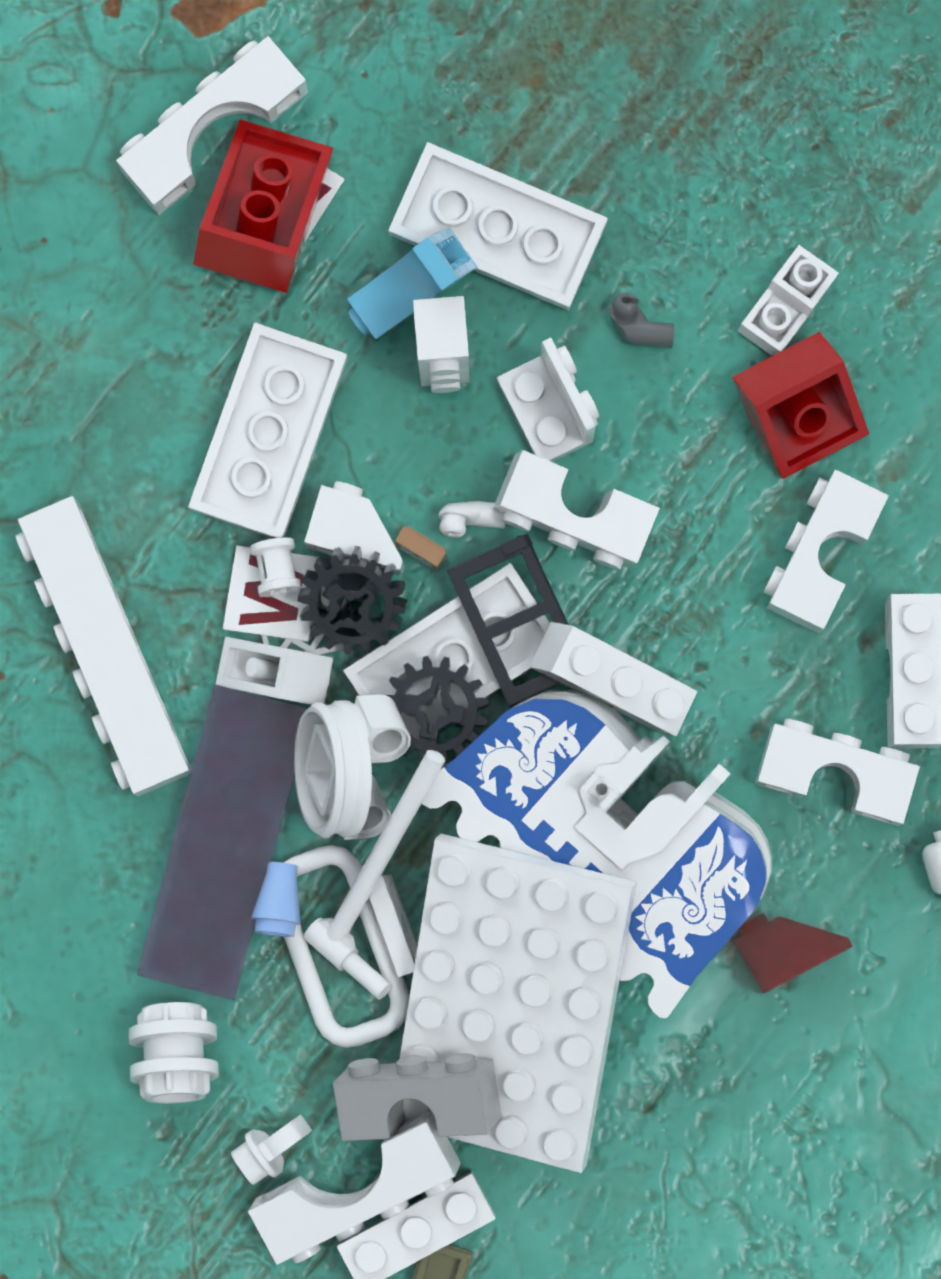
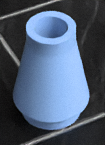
M268 862L267 873L251 917L252 920L256 921L255 933L280 937L295 936L296 925H301L297 865Z

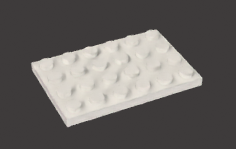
M440 834L435 838L400 1059L411 1056H424L427 1062L444 1061L453 1055L465 1053L475 1055V1060L493 1059L502 1116L487 1135L447 1137L571 1171L583 1172L588 1161L637 882L445 834ZM415 1099L403 1100L406 1120L404 1124L431 1111L421 1101Z

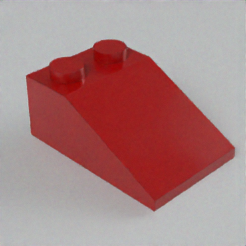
M240 119L199 228L193 265L288 293L329 166L333 147Z

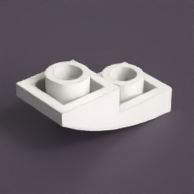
M798 245L774 277L768 289L741 323L737 332L771 356L785 350L839 273Z

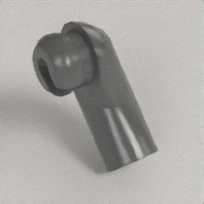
M620 293L613 299L609 309L610 319L626 342L632 345L672 348L674 323L648 321L638 307L639 300L631 293Z

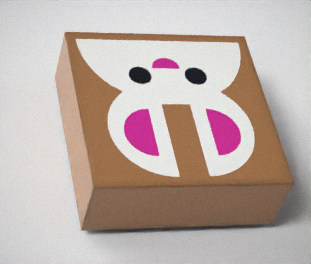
M404 526L395 539L398 549L436 572H439L447 559V552L444 547L409 526Z

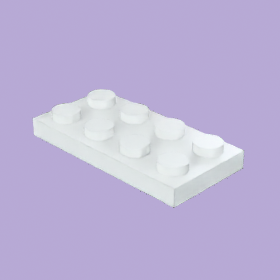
M427 142L388 233L392 237L416 246L427 237L450 227L478 266L473 271L569 311L607 225L608 218Z
M254 322L188 506L189 510L273 539L284 538L348 360V355Z
M511 563L469 589L486 627L537 604ZM459 597L400 633L385 646H380L343 670L359 696L395 695L396 690L390 684L389 679L396 677L402 681L407 678L404 669L406 663H409L418 671L423 669V657L428 656L433 667H440V663L445 656L450 658L451 671L456 672L464 664L469 668L465 678L468 683L480 679L483 686L474 693L476 698H487L500 690V686ZM545 615L492 639L511 681L532 669L530 668L531 662L550 625ZM433 678L418 682L407 692V695L417 696L429 689ZM451 682L449 695L455 705L464 706V708L469 709L465 694L457 685ZM441 689L438 690L437 698H434L432 705H423L421 709L428 716L430 726L428 733H431L433 724H436L439 716L447 717L449 711L442 707ZM401 713L408 732L418 740L421 728L415 717Z

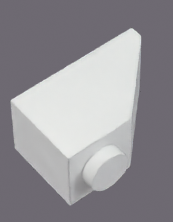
M335 481L333 488L321 485L304 541L306 548L332 556L334 549L340 547L345 557H351L355 546H360L362 558L369 559L377 551L380 553L378 565L384 568L393 563L396 566L394 574L401 576L404 568L403 560L371 501L368 498L362 497L363 489Z
M225 637L215 685L311 705L315 702L324 703L330 681L333 658Z

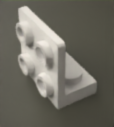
M551 338L541 343V356L498 376L497 383L533 454L553 462L592 443L595 428L598 425L596 418L600 416L589 392L585 390L579 393L574 384L576 382L574 374L577 373V369L565 346L557 349Z

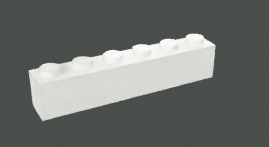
M71 496L19 518L18 521L23 532L15 535L17 543L26 562L35 560L42 578L34 580L44 606L47 608L54 605L61 623L53 626L56 636L65 653L73 650L80 666L79 669L72 671L83 698L92 696L99 714L93 716L92 720L102 743L112 742L118 760L111 762L121 789L124 790L130 787L133 794L139 797L193 774L79 502Z

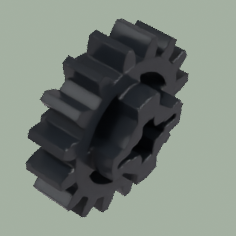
M355 546L351 557H345L344 552L338 547L332 553L331 563L325 557L319 556L314 564L315 571L307 570L302 580L306 587L301 588L297 599L298 602L307 604L300 614L301 621H314L309 634L312 638L322 633L328 637L325 648L330 650L335 646L336 642L343 643L345 655H350L354 645L360 644L362 650L368 654L372 651L374 639L385 646L389 643L391 637L390 630L399 631L403 621L399 614L405 613L408 600L398 596L403 593L406 584L404 580H391L396 569L393 563L384 568L378 565L380 559L379 552L375 551L369 559L362 558L361 547ZM322 586L326 588L324 594L330 600L328 607L325 609L321 601ZM381 592L385 602L383 615L379 612L381 607L375 601ZM363 596V599H362V601H361V604H360L358 601H356V600H355V601H352V600H354L355 598H358V599H359L360 597ZM344 598H346L349 601H352L351 603L347 602L342 606Z
M425 656L422 661L423 669L416 671L412 665L406 663L404 665L407 675L405 680L402 681L396 677L389 679L396 692L395 695L386 696L393 699L400 715L403 713L407 716L415 717L421 727L418 740L410 734L411 744L403 755L404 757L410 755L415 749L420 752L419 761L421 763L426 752L434 750L443 755L445 758L443 765H447L448 752L454 751L458 756L464 751L463 744L466 741L472 743L478 738V735L473 732L475 726H488V719L478 715V710L489 706L488 698L475 697L474 693L483 685L480 679L469 683L465 680L469 670L465 664L458 668L456 672L450 670L449 657L444 656L440 667H433L430 658ZM433 678L429 689L417 696L407 695V692L418 682ZM451 682L457 685L465 694L469 709L464 708V706L455 705L449 695ZM441 689L442 707L449 711L447 717L439 716L436 724H433L431 733H428L430 728L428 716L421 709L423 705L431 706L434 698H437L438 690ZM452 726L463 727V730L452 740L437 744L439 735Z

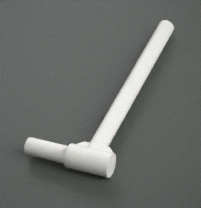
M434 750L426 752L334 919L319 918L308 927L303 937L338 970L348 972L378 1000L387 995L392 985L358 955L354 937L349 932L445 762L443 755Z

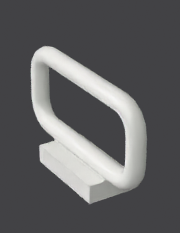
M335 845L318 847L283 862L298 866L297 877L327 865L338 866L344 872L350 889L363 867L356 855L346 848ZM392 874L380 876L359 914L381 976L392 985L388 992L390 1007L383 1016L350 1028L340 1026L334 1019L308 944L303 938L304 933L301 925H296L294 937H284L315 1025L321 1035L333 1045L345 1048L364 1045L388 1036L398 1030L406 1020L409 994L403 976L414 972L418 946Z

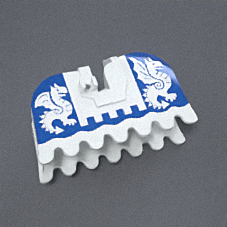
M550 689L522 701L502 714L463 752L439 771L422 804L431 809L439 808L448 801L458 802L462 807V814L456 824V829L461 839L478 842L487 835H493L500 841V848L637 882L620 980L630 981L641 973L650 975L654 980V986L648 996V1005L659 1018H667L696 977L744 924L759 904L767 889L772 873V855L768 840L759 824L744 810L715 792L731 774L720 764L716 766L697 788L685 781L671 782L638 815L621 797L660 755L670 741L665 736L655 741L647 735L641 739L617 711L592 695L579 690Z

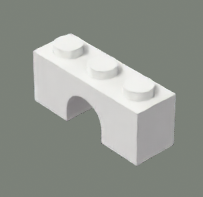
M464 296L413 300L421 387L431 386V392L448 393L460 390V383H470Z
M521 450L514 455L493 507L494 510L504 513L502 518L504 523L527 532L530 531L531 526L537 527L550 533L547 539L549 542L571 551H575L577 545L595 552L594 561L612 569L621 570L623 564L631 566L638 563L660 508L613 489L604 494L599 509L592 517H578L565 507L561 497L562 485L568 472L567 468L525 450Z
M834 470L829 481L819 477L807 502V505L815 508L806 526L797 522L786 544L785 549L793 552L786 569L784 570L776 566L763 593L772 596L766 609L820 634L824 630L846 584L831 578L822 570L818 560L819 547L824 541L836 537L845 538L863 546L868 540L889 495L837 470Z
M891 594L885 600L886 650H889L891 670L890 694L887 699L888 748H939L941 746V594Z
M550 622L530 665V668L571 689L582 691L614 706L613 709L619 714L652 731L677 736L698 692L574 626Z
M785 718L783 726L774 724L770 728L755 785L803 798L807 795L811 778L818 769L827 766L838 767L844 770L854 783L855 796L850 813L894 826L904 824L920 768L918 765L908 763L909 754L887 747H881L879 754L860 749L862 740L840 733H833L831 740L812 734L814 726L793 719Z
M470 1171L455 1179L454 1184L445 1191L432 1197L426 1196L397 1215L375 1222L356 1235L340 1241L337 1248L353 1279H385L495 1220L496 1215L473 1171Z

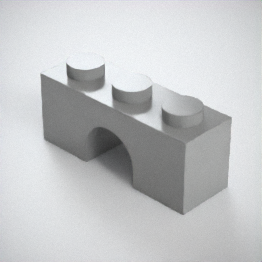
M457 1054L446 1058L444 1061L427 1062L424 1056H411L398 1060L396 1064H379L378 1060L374 1058L360 1059L351 1062L345 1071L333 1082L342 1141L390 1139L406 1121L403 1107L404 1099L421 1101L430 1108L436 1119L438 1137L487 1135L502 1117L493 1059L475 1060V1055Z

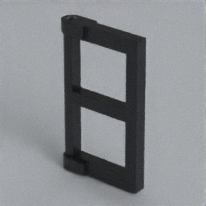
M528 534L518 535L515 539L447 570L509 707L560 683L543 674L514 687L492 639L547 614L550 615L552 622L569 625ZM521 554L543 602L486 627L465 579Z

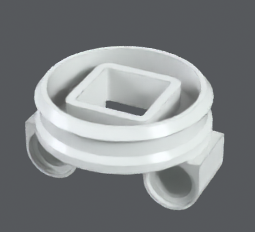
M360 695L356 696L355 703L353 704L347 700L334 701L330 705H326L323 702H315L303 713L300 719L294 749L296 791L301 812L308 827L322 838H330L333 834L342 836L344 840L372 838L382 833L391 817V812L379 785L372 775L371 763L390 762L398 759L410 747L411 737L395 702L389 696Z

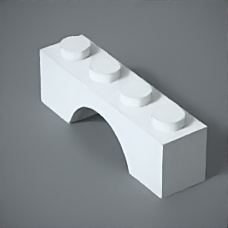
M269 36L259 44L256 41L246 44L234 56L233 60L235 63L221 75L216 71L207 76L197 86V95L184 105L178 102L169 107L159 117L158 122L160 125L147 136H144L142 133L134 136L120 150L122 156L116 161L121 172L158 216L196 185L191 166L192 151L197 138L209 124L231 114H249L272 123L308 93L305 78Z
M429 1111L403 1124L390 1139L383 1140L381 1144V1173L372 1184L360 1191L349 1194L328 1193L312 1186L299 1176L257 1197L248 1213L276 1265L292 1258L294 1263L302 1262L320 1251V1243L336 1236L338 1241H344L365 1228L364 1221L378 1214L381 1215L382 1219H388L405 1210L410 1205L407 1200L425 1192L427 1197H432L454 1184L452 1178L455 1177L461 1162L447 1136L438 1137L436 1119L433 1112Z

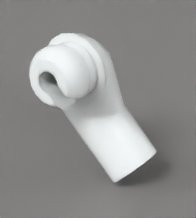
M468 501L448 503L444 505L438 517L441 520L439 529L444 536L451 538L462 537L466 533V525L505 529L506 523L502 521L504 513L493 509L494 502Z

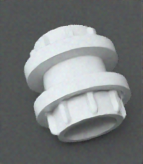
M170 1002L144 1007L137 1016L138 1025L129 1028V1044L143 1048L144 1061L130 1066V1081L140 1085V1096L151 1103L174 1104L204 1099L205 1095L210 1091V1081L219 1077L218 1062L204 1058L203 1045L217 1040V1025L207 1020V1010L195 1003Z

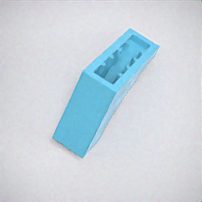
M447 227L427 237L394 265L350 296L347 300L353 308L348 311L349 315L363 334L366 335L371 332L374 338L378 339L414 313L413 300L437 297L478 266L451 228Z

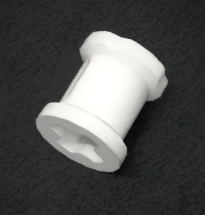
M287 537L260 541L250 546L251 555L257 557L261 585L258 586L260 597H274L301 590L300 579L295 578L291 550L295 547L294 539Z

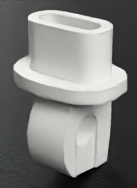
M299 1115L271 1136L261 1130H251L245 1134L246 1142L231 1152L232 1158L247 1180L255 1185L268 1175L277 1177L282 1173L284 1166L282 1152L312 1132V1129L303 1116Z

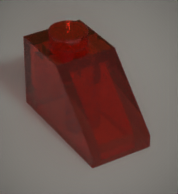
M764 913L745 922L739 928L742 936L732 940L760 994L780 986L853 947L848 937L780 916L768 921Z

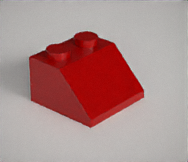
M820 332L732 377L745 412L782 479L869 435L845 363Z

